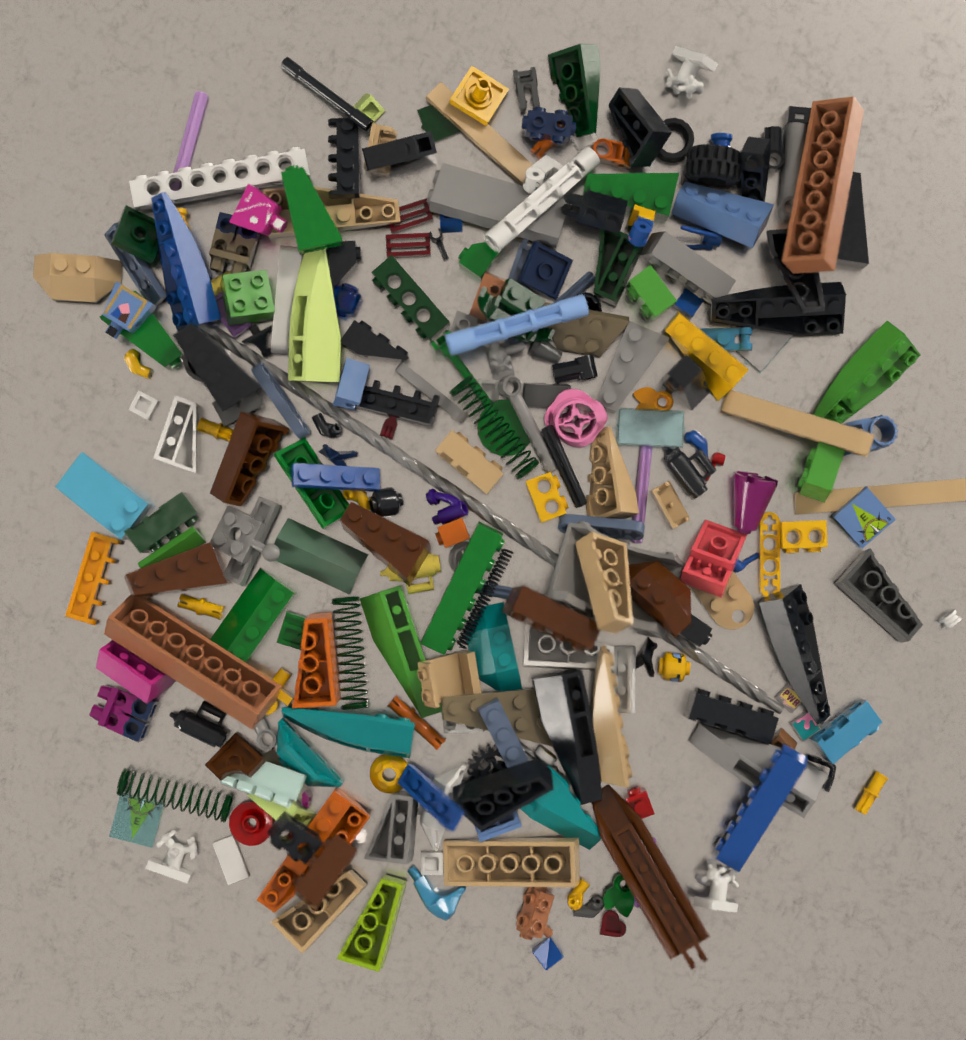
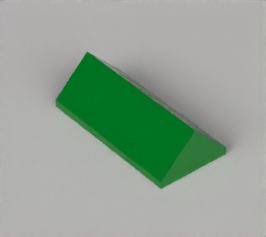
M305 437L273 454L290 481L291 465L293 463L323 465ZM295 487L324 530L339 521L349 506L340 490Z

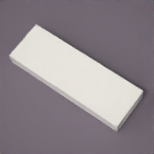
M616 645L613 646L614 666L612 674L615 673L617 687H614L615 694L619 695L620 707L617 708L618 713H635L636 646Z

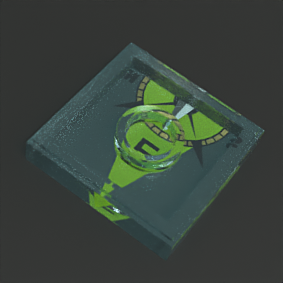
M126 794L124 797L120 796L109 837L152 848L164 809L163 803L156 806L155 801L147 803L145 798L139 801L137 796L133 799H130L129 794Z

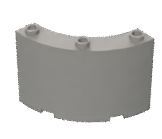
M584 521L568 523L547 597L566 607H573L576 609V612L596 621L575 542L590 532L604 534L593 529L591 524ZM618 540L627 543L628 564L659 561L678 579H681L685 563L678 558L677 554L666 552L665 554L631 546L627 541ZM631 599L633 624L629 627L637 629L638 634L665 639L667 630Z

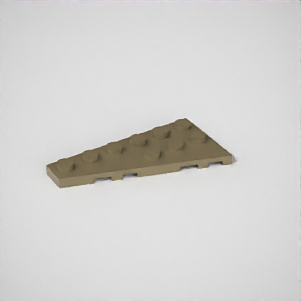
M534 689L441 697L442 720L487 731L489 730L478 707L498 698L517 738L552 746L541 723Z

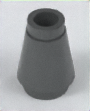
M548 341L532 342L528 350L532 357L557 364L562 356V352Z

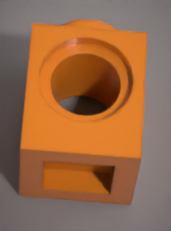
M462 518L437 527L439 532L435 533L439 545L444 544L445 548L470 539Z

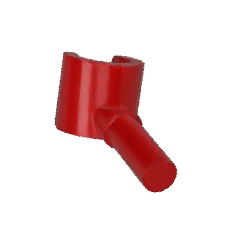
M717 452L714 453L711 457L713 466H723L725 455Z

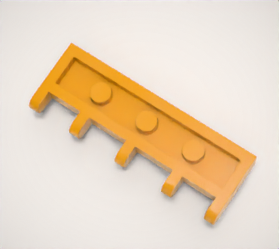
M91 531L65 617L96 625L97 621L90 619L91 611L94 604L102 606L103 602L96 600V595L100 583L109 584V580L103 579L102 576L106 563L115 564L116 559L109 557L112 544L121 545L122 540Z

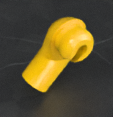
M128 350L125 353L124 360L129 371L148 379L152 368L140 364L138 360L139 352L137 350Z
M343 490L345 499L358 502L359 506L369 511L371 510L365 491Z
M583 878L580 879V883L568 895V906L572 910H578L582 907L583 894L590 886Z

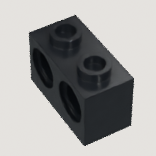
M286 811L280 815L267 831L271 839L270 843L278 850L284 849L287 851L288 856L296 862L300 860L307 864L323 844L318 833ZM284 831H290L287 835L281 836ZM301 843H307L304 847H298Z

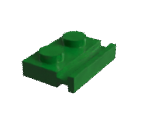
M286 611L277 643L301 650L304 622L307 617Z

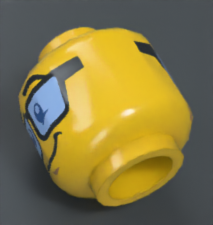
M666 652L663 657H659L658 675H661L664 681L682 682L685 675H690L691 663L686 662L684 654Z

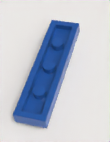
M293 463L291 465L292 487L356 491L380 489L379 468Z
M407 764L398 784L448 831H455L464 811L416 766Z

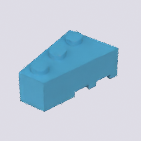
M862 699L809 739L826 761L835 764L852 748L858 746L867 735L870 736L878 731L879 725L883 722L870 704Z

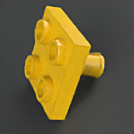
M471 66L450 98L449 104L487 126L508 93L509 88Z

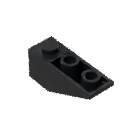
M432 131L362 149L368 171L437 153Z
M748 136L741 150L742 196L765 202L770 163V139Z
M354 320L341 338V345L358 357L405 363L410 361L407 356L408 352L398 345L394 348L389 344L390 339L381 333L376 335L371 332L372 327L362 320L360 323Z

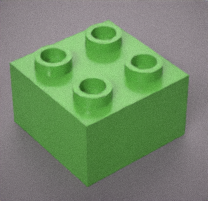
M651 265L629 280L625 287L627 289L625 292L632 303L636 301L640 307L639 313L645 320L649 319L651 323L670 310L677 302Z
M267 269L225 274L222 276L220 285L228 325L272 320L275 309Z
M820 441L816 448L812 447L804 464L806 467L798 482V486L801 487L799 494L825 503L833 489L845 450Z

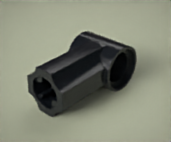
M779 126L765 127L764 138L770 139V157H774L778 161L777 166L769 164L768 173L772 174L776 173L784 164V128Z
M586 355L575 358L573 361L552 365L555 384L577 379L578 381L598 377L594 355Z

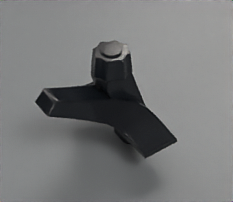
M257 324L250 327L249 330L252 335L242 340V343H252L260 349L263 357L270 356L272 354L271 348L266 343V337L272 326L270 325L261 331Z
M648 637L643 649L636 657V668L641 667L645 663L649 677H654L652 656L657 648V643H653Z

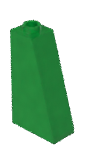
M298 165L286 167L285 171H281L299 253L305 254L342 246V236L304 168H299Z
M154 313L145 320L135 333L132 334L124 328L120 333L168 370L170 368L176 369L183 363L184 353ZM103 314L100 316L102 321L110 325L112 322L110 319L103 316Z

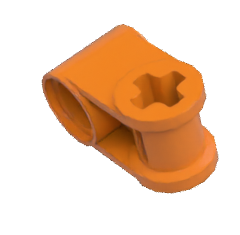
M601 138L594 143L592 149L598 155L600 163L623 169L631 168L629 162L631 156L628 148H624L622 141ZM598 146L605 147L607 154H598L596 148Z

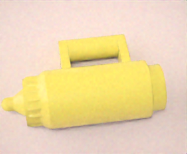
M433 553L427 555L414 579L429 576V582L410 585V587L407 585L408 594L434 590L432 576L441 572L439 555H433ZM388 567L380 571V575L389 577L390 581H403Z

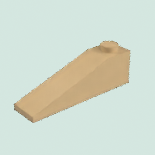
M605 427L591 443L590 461L592 462L591 475L588 474L590 493L586 495L587 515L626 519L639 514L636 492L611 427Z

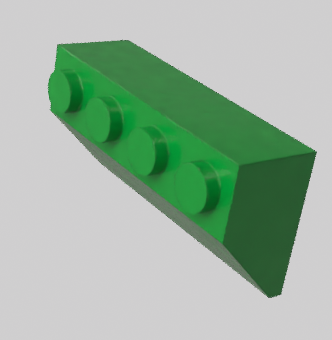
M260 567L210 640L245 663H248L297 592Z

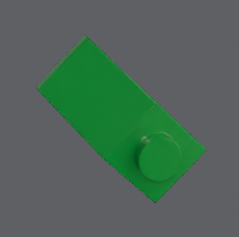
M486 242L471 244L469 249L465 247L458 257L460 259L459 266L481 281L484 273L490 269L502 250L495 252Z

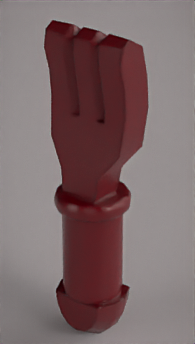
M389 416L384 421L380 436L393 439L397 426L396 417Z

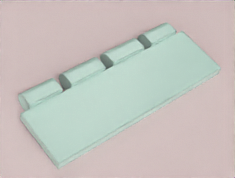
M266 761L251 778L245 774L236 773L227 776L222 781L220 780V783L251 795L255 794L256 797L270 802L274 800V803L289 808L292 801L297 800L307 776Z

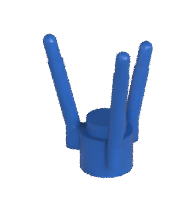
M683 225L680 227L681 230L702 235L701 241L705 242V244L686 245L692 250H712L713 246L719 247L721 244L722 235L706 228L700 230Z

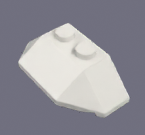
M461 763L434 776L433 783L452 801L453 787L461 784L467 767L465 763ZM420 805L417 812L418 815H421L419 822L432 849L438 851L445 827Z

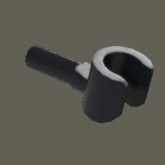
M438 228L440 233L438 238H434L430 231L431 241L437 244L443 260L448 259L449 257L442 242L444 238L442 230Z

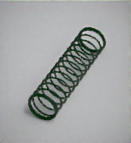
M468 376L458 385H456L449 393L452 395V397H454L460 392L467 389L468 387L474 385L472 389L466 395H464L457 403L460 404L470 396L479 392V394L467 406L463 408V411H465L475 403L479 402L480 400L486 398L468 417L470 418L480 410L491 405L488 408V410L474 422V424L478 423L490 414L496 412L495 415L484 426H482L479 429V431H482L490 424L502 418V420L487 435H485L484 438H487L495 431L507 425L503 432L500 435H498L490 443V445H492L505 435L513 432L511 436L495 450V452L500 450L508 443L518 439L517 442L505 454L501 456V458L505 457L513 450L523 446V448L509 462H507L506 465L510 464L512 461L522 456L523 454L529 452V454L524 458V460L520 462L514 469L511 470V472H513L523 464L527 463L530 460H533L526 466H524L515 475L516 479L524 477L539 464V461L536 459V457L527 459L531 454L530 450L521 453L525 449L526 444H520L516 446L520 441V437H515L511 439L515 433V430H510L506 432V430L510 426L509 423L499 426L503 422L504 416L494 419L499 413L498 409L489 412L493 407L494 403H488L481 407L487 401L488 396H483L476 400L483 392V389H478L471 393L477 386V382L469 384L473 380V377Z
M359 596L332 599L333 605H356L333 611L336 614H356L334 619V622H355V624L337 627L334 630L359 631L335 637V639L359 640L336 645V648H359L358 650L340 653L336 656L362 657L338 663V665L362 666L339 671V674H362V676L339 680L340 683H364L342 688L340 691L365 692L342 697L341 700H365V702L344 704L341 706L342 710L362 709L370 706L368 699L354 698L368 693L367 690L354 689L367 685L366 681L355 680L363 678L367 674L364 672H350L366 667L365 664L350 663L362 660L365 656L346 655L364 650V647L346 646L362 642L363 638L347 636L360 634L363 630L342 629L362 623L358 620H343L360 616V612H344V610L357 608L360 604L341 603L359 601Z
M124 768L117 785V795L124 797L129 791L130 799H133L137 794L138 800L142 801L146 795L147 803H150L154 798L156 806L163 799V806L165 808L168 807L172 800V809L175 810L180 803L181 812L185 811L189 804V813L192 814L197 807L198 816H201L206 808L205 815L207 819L214 811L215 821L221 816V822H226L232 802V795L226 794L221 811L216 818L220 792H218L213 808L208 816L211 789L209 790L205 805L199 814L203 787L191 811V801L195 787L194 785L192 786L188 801L182 810L186 783H184L180 798L174 807V796L178 781L175 782L172 795L165 806L169 779H167L164 792L157 803V792L161 777L158 778L153 796L148 801L152 774L149 777L147 788L141 799L140 787L144 772L141 774L139 785L132 797L131 788L136 771H133L129 787L124 795L129 777V769Z

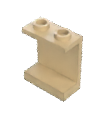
M460 651L418 662L419 669L417 673L422 686L421 697L427 707H440L441 697L481 693L475 652Z

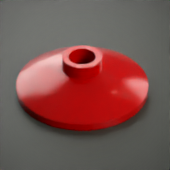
M252 801L238 805L232 811L229 818L231 834L238 842L247 846H256L266 841L269 837L267 831L273 825L272 817ZM250 818L256 820V825L250 823Z

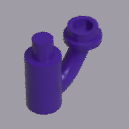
M433 488L426 493V499L430 505H437L440 503V500L450 504V506L439 510L438 515L432 517L435 525L439 523L444 525L468 515L466 504L457 497L437 492Z

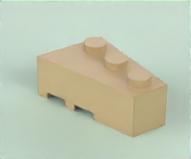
M451 430L435 449L436 454L487 495L504 475L501 472L503 467L494 460L489 462L484 457L486 455L485 452L477 446L473 448L467 443L469 439L462 433H455Z

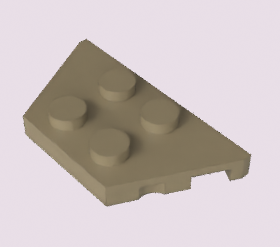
M545 302L544 306H547V305H550V304H553V303H547V302ZM589 310L588 316L550 325V328L555 330L553 338L557 349L601 357L628 325L629 317Z

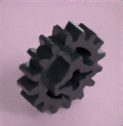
M489 744L486 745L485 751L479 747L478 755L472 753L474 761H468L467 763L472 768L467 770L468 775L472 776L469 779L470 781L479 778V776L489 775L488 771L491 770L492 764L495 768H492L491 774L507 768L505 762L496 761L495 756L502 758L497 746L495 745L494 749H492Z

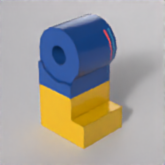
M634 204L627 225L632 226L628 235V241L638 247L646 245L649 234L652 231L655 211Z

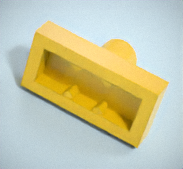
M280 668L272 680L283 687L291 674ZM281 687L278 699L288 706L294 700V696Z

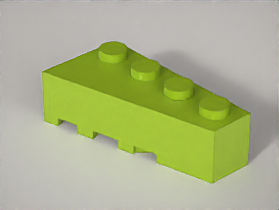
M389 875L381 878L336 959L377 972L384 967L407 884L406 880Z

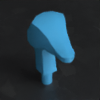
M415 866L411 867L407 872L415 881L413 883L426 909L445 921L450 919L454 915L460 898L466 891V887L460 886L456 891L448 895H437L429 886L425 876H421Z

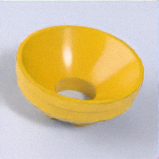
M380 755L373 761L370 767L372 784L383 793L399 792L403 788L398 784V781L408 763L403 757ZM391 768L395 771L396 777L393 781H386L383 778L382 773L385 769Z

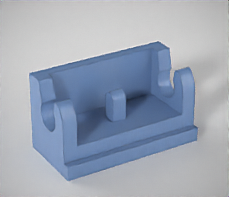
M346 358L333 406H340L354 410L356 405L359 406L370 367L369 364Z
M515 811L482 831L475 825L474 827L480 842L520 828L522 823L518 812Z

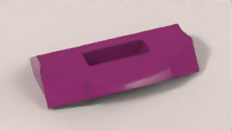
M309 790L302 793V805L307 809L311 805L313 796Z

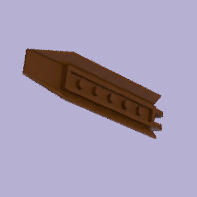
M607 785L601 789L602 800L591 802L601 839L670 960L682 954L692 970L695 968V963L687 953V950L695 947L699 958L706 962L708 959L699 943L710 936L641 817L610 785Z

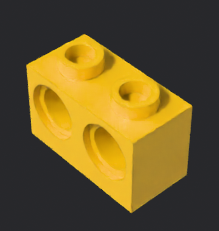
M551 472L525 482L541 523L566 514L565 509L569 507L565 497H560L557 488L561 486L557 475L552 476ZM542 480L550 484V490L546 493L538 490V483ZM554 501L557 503L558 510L556 513L551 514L546 511L545 506L547 502Z
M826 520L780 522V549H786V553H799V548H808V552H821V547H828ZM812 530L819 534V539L815 543L809 539V533ZM790 531L795 532L797 535V540L793 544L787 540V534Z

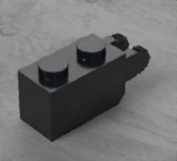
M590 190L585 191L583 196L573 193L565 195L564 199L567 204H564L561 208L564 215L577 218L576 223L620 233L626 213L627 200Z

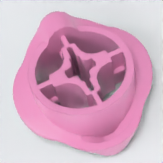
M567 389L558 394L544 415L545 425H553L558 437L566 444L574 447H584L592 443L598 433L604 428L608 419L603 405L578 389ZM576 403L587 405L592 410H581L577 407ZM569 406V410L559 417L562 410ZM578 415L577 420L573 421L574 416ZM592 420L589 426L582 430L583 425ZM560 426L572 427L575 433L567 432Z

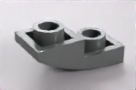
M524 383L523 399L527 406L549 407L558 394L564 390L571 389V386L568 384Z

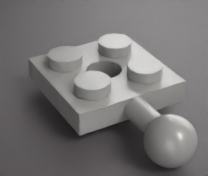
M227 506L210 540L212 547L244 564H247L254 549L261 552L263 558L269 562L276 561L280 556L278 546L275 544L265 545L258 541L266 524L232 506ZM240 529V537L234 540V532Z

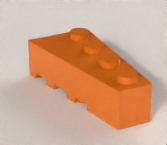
M332 612L309 614L304 622L292 708L336 706L340 700Z

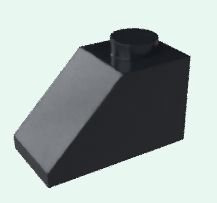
M343 241L342 246L329 248L332 289H338L358 267V260H361V247H357L356 241Z

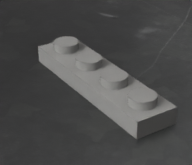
M259 496L250 516L266 524L258 540L264 544L280 505ZM253 550L247 564L231 557L223 574L224 577L238 585L244 586L259 555V551Z

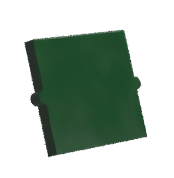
M432 105L417 110L422 123L421 129L425 130V132L432 131L434 143L462 133Z

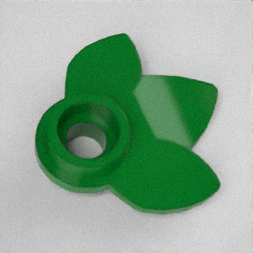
M620 873L614 878L613 886L606 890L603 905L606 910L615 907L621 915L628 917L634 907V895L627 883L624 887H620L621 881L624 880Z

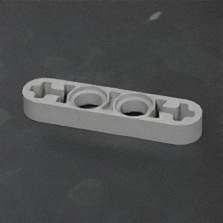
M401 362L397 366L395 371L431 401L434 395H439L438 406L456 421L462 424L468 417L465 411L406 364Z

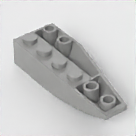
M704 723L699 724L689 739V742L705 755L751 787L759 784L761 781L759 776L764 767L769 768L772 763L770 761L772 754L776 749H781V747ZM807 761L805 770L782 806L804 818L816 802L828 773Z

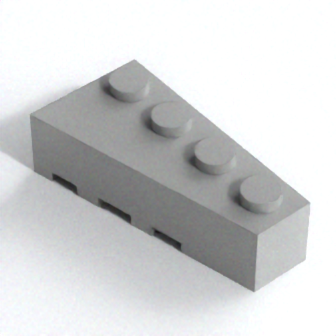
M666 231L652 233L640 255L641 258L666 272L673 279L685 284L684 286L687 289L703 295L702 299L710 304L711 299L728 295L736 282L734 278Z

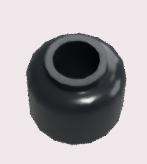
M393 487L374 490L372 496L369 497L371 512L383 518L397 515L400 511V506H403L401 493H397Z

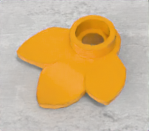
M644 387L633 393L636 400L640 403L634 411L668 412L673 407V397L666 391L657 392L651 387ZM660 398H664L666 400L665 406H660L658 404V400Z

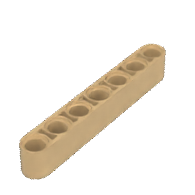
M733 390L727 393L721 410L738 418L818 443L820 441L864 457H868L875 437L874 434Z

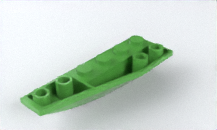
M886 321L840 371L818 405L814 416L842 424L887 390L916 362L921 354L901 330L889 321Z
M402 585L360 598L374 643L421 718L442 712L441 703H439L440 707L438 708L427 707L421 697L422 686L417 673L419 669L418 662L425 661L426 657L420 644L421 642Z

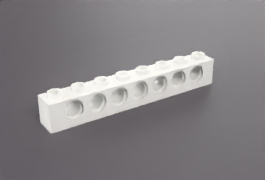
M292 147L284 153L270 151L262 157L248 155L243 157L244 160L235 161V159L223 160L222 164L219 165L205 163L201 164L200 168L192 170L191 167L179 168L178 172L170 174L169 171H161L153 177L147 178V175L136 176L134 180L129 181L134 208L137 211L152 209L151 198L156 195L149 194V189L153 185L160 186L158 194L166 192L173 204L244 192L248 184L258 189L282 185L281 171L283 170L279 166L283 161L290 162L292 166L298 165L299 168L303 167L310 179L305 149ZM262 165H267L270 168L269 172L265 175L258 173V168ZM240 169L248 171V175L243 179L236 177V173ZM218 173L226 175V179L222 183L214 181V177ZM197 177L204 179V183L200 187L192 185L193 180ZM175 181L182 183V187L178 191L171 190V184Z

